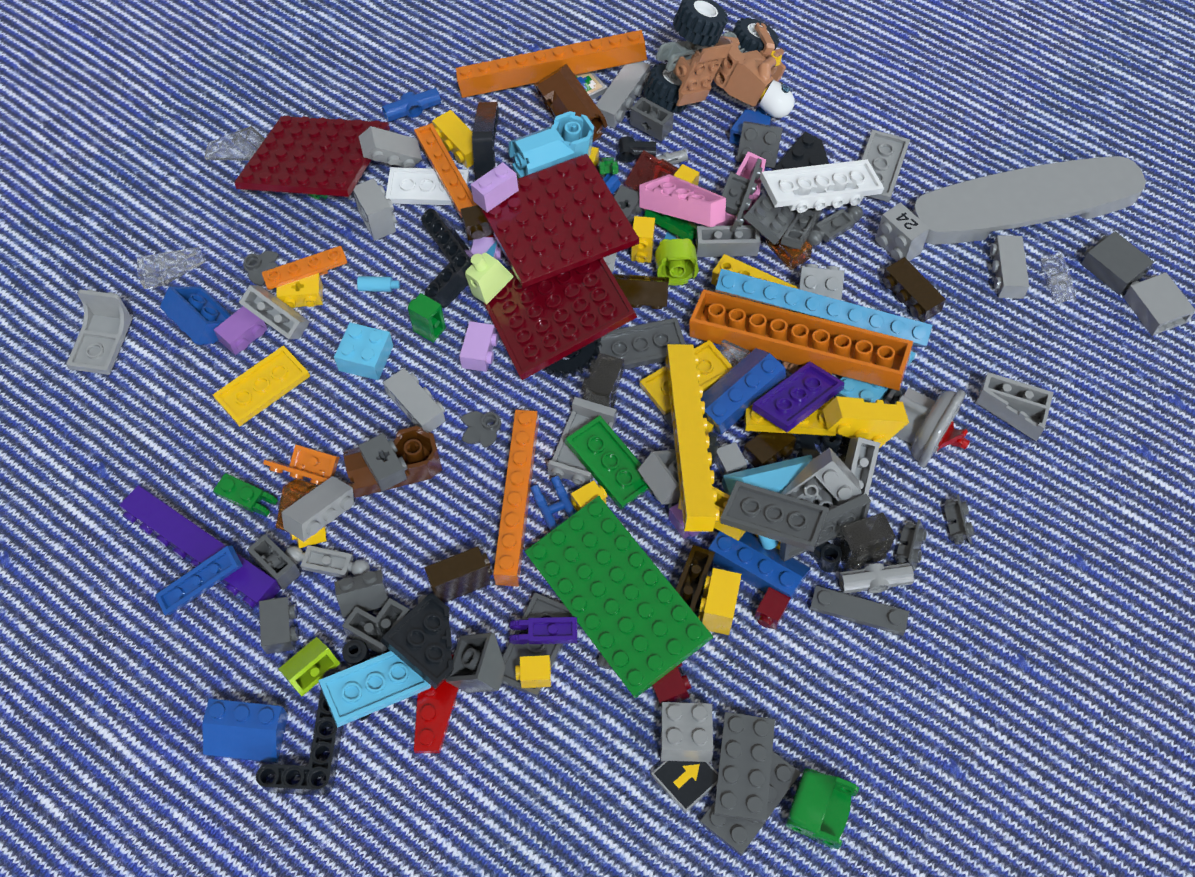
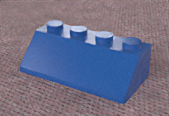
M755 348L702 395L700 399L705 402L703 418H707V421L714 425L713 428L722 435L745 415L748 407L786 379L785 367L769 352Z
M720 531L708 548L709 551L715 552L713 563L726 571L742 574L741 580L764 593L771 587L790 597V602L811 570V567L795 558L783 561L779 555V549H764L760 539L747 531L739 541Z

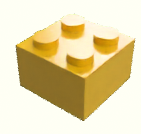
M713 568L712 576H706L698 618L709 631L725 635L730 634L742 574Z

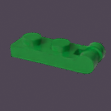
M646 209L644 217L655 218V224L665 228L669 233L679 236L680 239L688 238L691 241L696 239L697 226L684 219Z

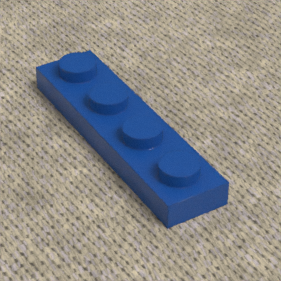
M226 546L155 594V597L164 615H171L240 569L243 565L233 546Z

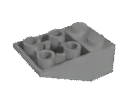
M828 448L810 461L781 494L830 508L834 505H842L851 497L858 496L862 492L858 478L832 449Z

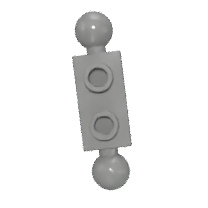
M310 545L307 546L305 553L298 546H291L285 551V554L295 564L302 562L300 567L306 571L346 578L349 571L354 576L370 571L367 561L359 559L353 563L354 557L349 553Z

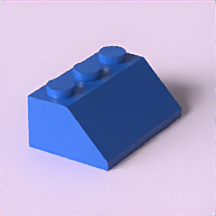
M201 286L168 287L160 305V308L166 313L167 317L172 319L179 326V329L184 331L197 345L214 344L217 342L218 338L214 329L231 316Z
M208 699L202 722L203 755L278 763L288 713L282 706Z

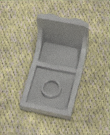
M806 264L805 267H801L798 273L800 277L799 289L842 300L845 271L839 270L840 267L827 266V269L818 268L816 264Z
M91 289L79 290L77 295L83 304L84 320L66 366L70 370L110 375L132 317L117 294L113 292H96Z

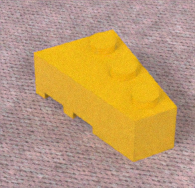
M836 396L822 409L828 431L851 439L860 437L879 442L880 447L909 423L904 404L896 401L895 404H884L883 400H876L875 403L864 402L863 398Z

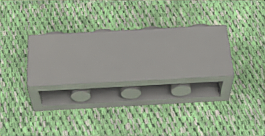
M640 61L624 65L599 99L596 106L604 115L608 126L615 128L619 122H622L626 111L631 109L636 97L641 95L650 73V64Z

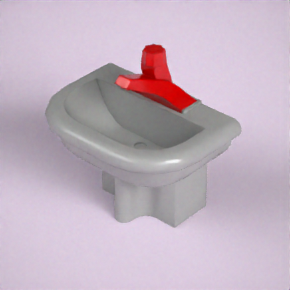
M908 387L904 396H901L899 402L904 404L909 423L894 436L911 444V455L918 461L920 467H926L934 452L936 453L947 445L957 446L962 449L968 447L970 441L964 438L968 433L967 429H955L953 421L966 396L965 391H944L934 401Z

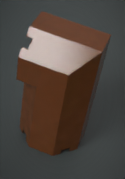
M567 64L534 84L539 96L544 101L543 103L554 118L569 111L575 112V116L581 117V114L586 115L594 125L593 142L602 136V128L606 129L608 126L606 119Z
M419 426L401 429L397 432L396 438L392 439L397 448V452H395L397 458L402 457L408 469L405 470L407 479L389 489L431 479L442 471L433 433L429 431L427 433ZM359 447L343 451L348 478H350L352 483L350 486L353 487L354 497L358 498L381 492L361 455Z

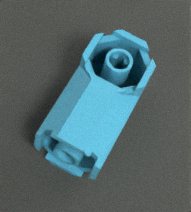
M569 111L556 116L552 126L509 141L508 153L510 158L514 157L515 163H512L513 169L521 178L584 154L590 156L594 125L586 115L581 114V117L575 116V112Z
M807 455L723 475L722 485L725 493L731 495L736 481L781 494L814 458H812V455Z

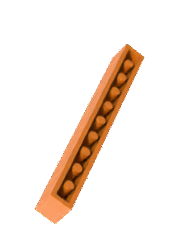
M642 30L462 66L456 68L460 92L462 98L537 83L565 64L569 66L574 75L645 61L647 60Z

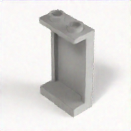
M575 397L572 402L571 415L552 460L548 461V474H551L553 477L559 475L560 479L570 480L579 486L593 481L594 477L565 444V439L599 415L613 430L616 423L617 409Z

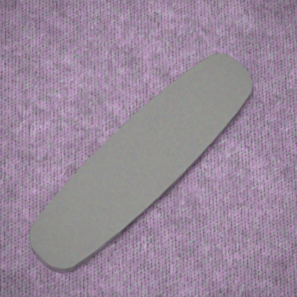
M1122 156L1050 163L988 175L921 195L916 200L913 214L930 228L926 243L938 245L982 241L989 236L991 231L1034 225L1076 215L1085 219H1092L1134 205L1145 188L1146 180L1139 166L1129 158Z

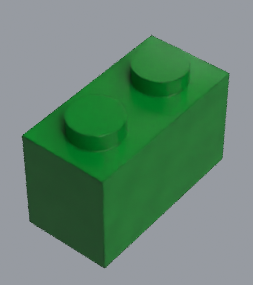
M422 293L416 299L411 300L408 305V312L413 332L434 343L446 329L441 304Z

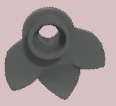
M265 251L260 255H247L244 259L243 267L248 272L249 280L256 285L263 286L265 281L262 272L279 267L275 263L279 254L273 251Z
M479 411L463 415L461 421L468 428L463 435L462 441L467 444H477L480 442L484 448L491 446L497 439L496 432L501 428L500 417L493 412L483 414Z

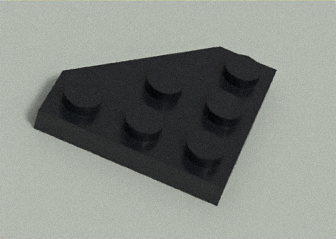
M805 131L774 167V170L829 164L822 140Z
M429 593L381 638V643L433 688L437 689L452 674L454 669L451 654V629H449L450 615L449 607L433 593Z

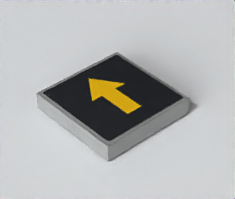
M665 761L651 773V776L686 814L717 786L718 772L709 762Z

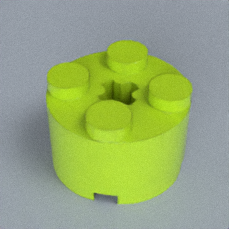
M688 238L663 239L660 241L655 251L658 277H669V285L672 286L684 285L688 283L690 278L693 277L694 279L698 275L699 268L696 249L692 241Z

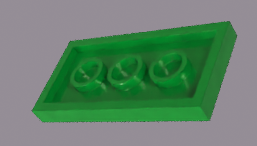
M600 415L565 439V444L620 509H623L651 489L638 471L642 464Z

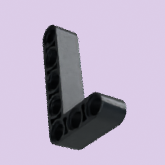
M478 102L472 131L475 181L496 167L494 143L499 118L498 102Z
M430 208L422 215V224L450 263L428 285L425 290V296L441 304L442 308H446L468 285L465 272L472 265L471 257L473 253L448 219Z
M336 668L326 671L323 678L338 673L341 670ZM320 690L309 765L266 764L261 766L256 773V781L266 792L322 796L332 791L335 783L343 725L337 728L331 711H327L328 704L322 690ZM327 727H334L330 735H323ZM329 751V757L324 761H320L321 753ZM270 774H275L273 782L265 784L266 777ZM301 775L300 781L297 784L290 785L293 776ZM319 777H326L323 785L315 786V782Z

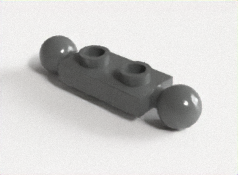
M851 206L847 212L842 208L815 224L806 240L807 243L811 246H817L822 242V239L828 243L853 228L856 222L862 218L863 210L859 206Z

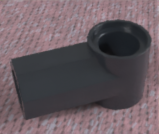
M628 136L622 137L618 141V159L623 163L633 162L635 159H640L642 155L648 158L656 157V142L635 141L632 137Z
M827 541L815 547L814 552L808 551L818 561L819 567L824 572L832 573L839 568L842 551L837 545L830 544ZM826 556H831V557H833L835 560L830 561V560L826 559L825 557H826Z

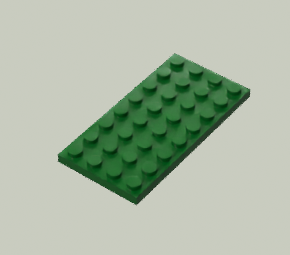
M597 496L524 551L572 616L577 617L578 624L634 698H637L713 639L709 630L600 496Z

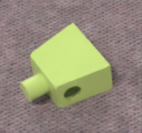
M487 253L482 255L474 254L471 257L472 265L466 270L465 276L473 296L487 305L513 278V275Z

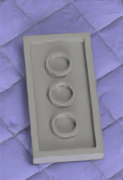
M872 129L862 160L868 159L884 190L882 194L870 195L868 197L890 202L910 139Z

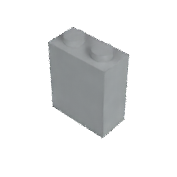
M1167 272L1160 275L1154 274L1141 282H1133L1129 285L1128 291L1123 297L1151 336L1188 323L1195 313L1194 307Z

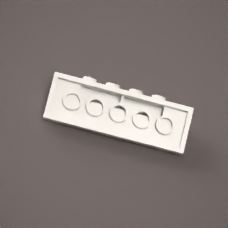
M868 159L761 172L759 177L775 208L788 206L790 211L797 210L799 213H803L809 208H815L818 211L826 206L839 208L843 204L848 203L856 206L861 203L864 196L882 194L884 190Z

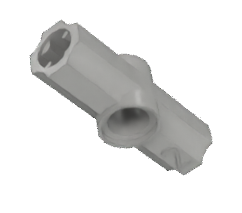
M875 563L861 570L839 573V585L844 594L861 591L881 593L890 587L911 585L914 582V572L909 563L890 566Z

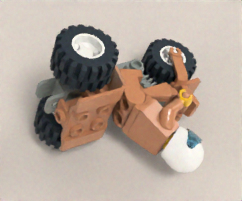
M682 0L673 19V26L678 34L687 41L668 42L660 46L656 59L658 61L668 60V63H659L652 67L643 87L646 99L672 113L682 112L688 104L706 100L712 88L711 83L714 80L716 85L723 88L728 95L753 107L759 104L771 118L787 116L794 107L795 98L792 94V88L783 82L779 83L786 66L781 62L785 51L782 48L776 49L779 44V37L776 32L759 20L741 18L737 21L732 32L722 34L728 22V15L718 3L713 0Z

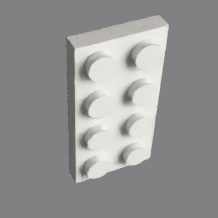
M390 167L385 198L390 199L392 204L453 205L434 169ZM458 169L468 186L469 170Z

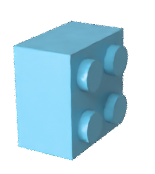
M349 322L334 356L338 370L379 381L393 348L390 332Z

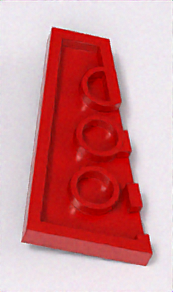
M446 680L437 689L431 686L430 689L418 693L414 739L415 753H440L459 690V688L449 684Z

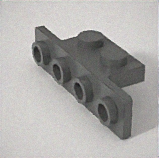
M757 159L749 179L730 172L721 196L726 198L725 211L736 215L730 230L732 232L736 230L737 226L741 227L745 220L743 212L748 210L752 199L749 198V195H753L757 183H754L755 179L758 180L763 168L760 167L762 159Z

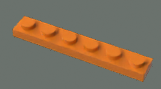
M430 123L414 129L417 140L462 218V208L477 205L473 201L470 189L433 124Z

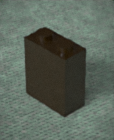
M478 546L424 567L433 594L443 603L491 585L489 576L493 575L486 552L481 554Z

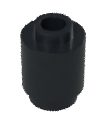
M351 640L342 649L343 658L349 667L370 659V653L366 645L360 640Z

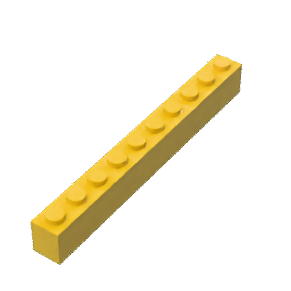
M667 344L665 362L684 531H713L715 522L719 521V507H715L714 504L717 501L716 488H712V484H714V470H710L712 454L707 451L710 441L709 435H705V431H707V418H703L705 402L700 399L703 395V387L698 383L701 377L700 369L696 368L698 367V354L694 353L693 345Z

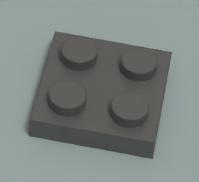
M744 121L737 162H743L747 152H751L766 159L765 167L774 168L776 166L783 128Z

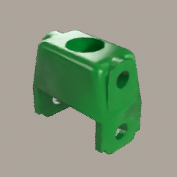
M805 768L787 817L786 827L808 837L814 842L831 849H839L843 842L840 840L850 812L851 796L857 795L859 787L842 778Z

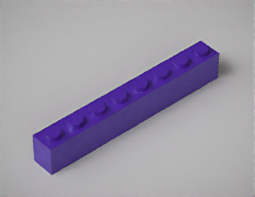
M139 485L119 505L124 511L122 516L132 524L134 522L140 524L139 528L149 536L151 534L157 536L156 540L166 548L168 545L174 548L173 552L181 559L186 557L191 560L190 564L194 568L226 547V545ZM237 554L243 566L221 582L226 585L224 588L233 596L237 594L242 596V601L253 609L255 606L259 608V601L273 599L281 588L275 579Z

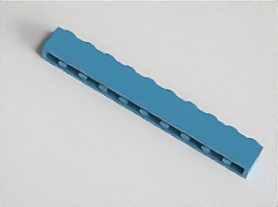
M721 269L715 289L717 293L913 341L914 346L921 348L927 346L933 326Z

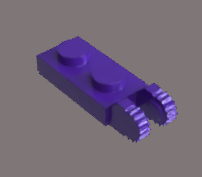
M577 617L528 618V620H513L509 623V628L512 630L528 629V634L511 635L509 642L512 644L577 643Z

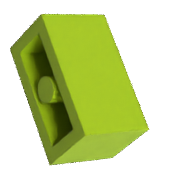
M316 637L278 668V670L289 684L303 696L319 683V680L323 678L326 671L336 668L340 665V662L330 649Z

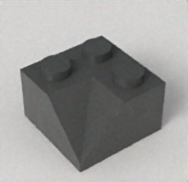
M483 633L460 636L453 657L454 669L452 674L446 679V682L466 693L499 691L506 667L495 634Z

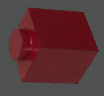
M769 587L756 610L754 619L765 628L771 627L776 630L791 598Z

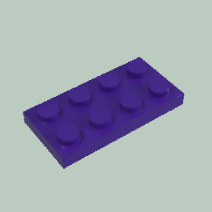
M808 362L755 401L752 410L785 432H789L844 389L845 383L812 362Z

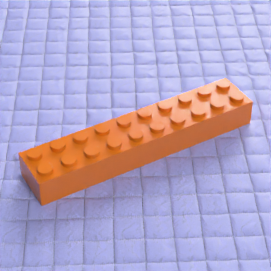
M703 289L689 320L690 337L705 341L710 340L716 344L747 352H752L757 348L769 352L778 360L801 366L812 362L828 373L898 391L903 381L913 341L705 289Z

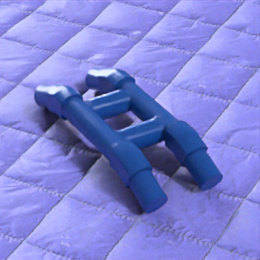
M559 475L551 478L554 490L560 500L554 504L547 505L538 484L530 487L536 505L541 511L550 531L560 525H557L552 514L565 509L568 517L576 513Z

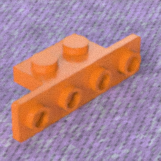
M338 246L264 271L262 276L267 289L271 290L318 273L320 276L327 274L329 269L347 264V259L342 247Z
M295 445L290 465L273 460H264L263 464L270 466V471L283 473L284 470L290 472V477L302 480L303 477L311 478V483L321 485L335 475L339 457L301 445Z

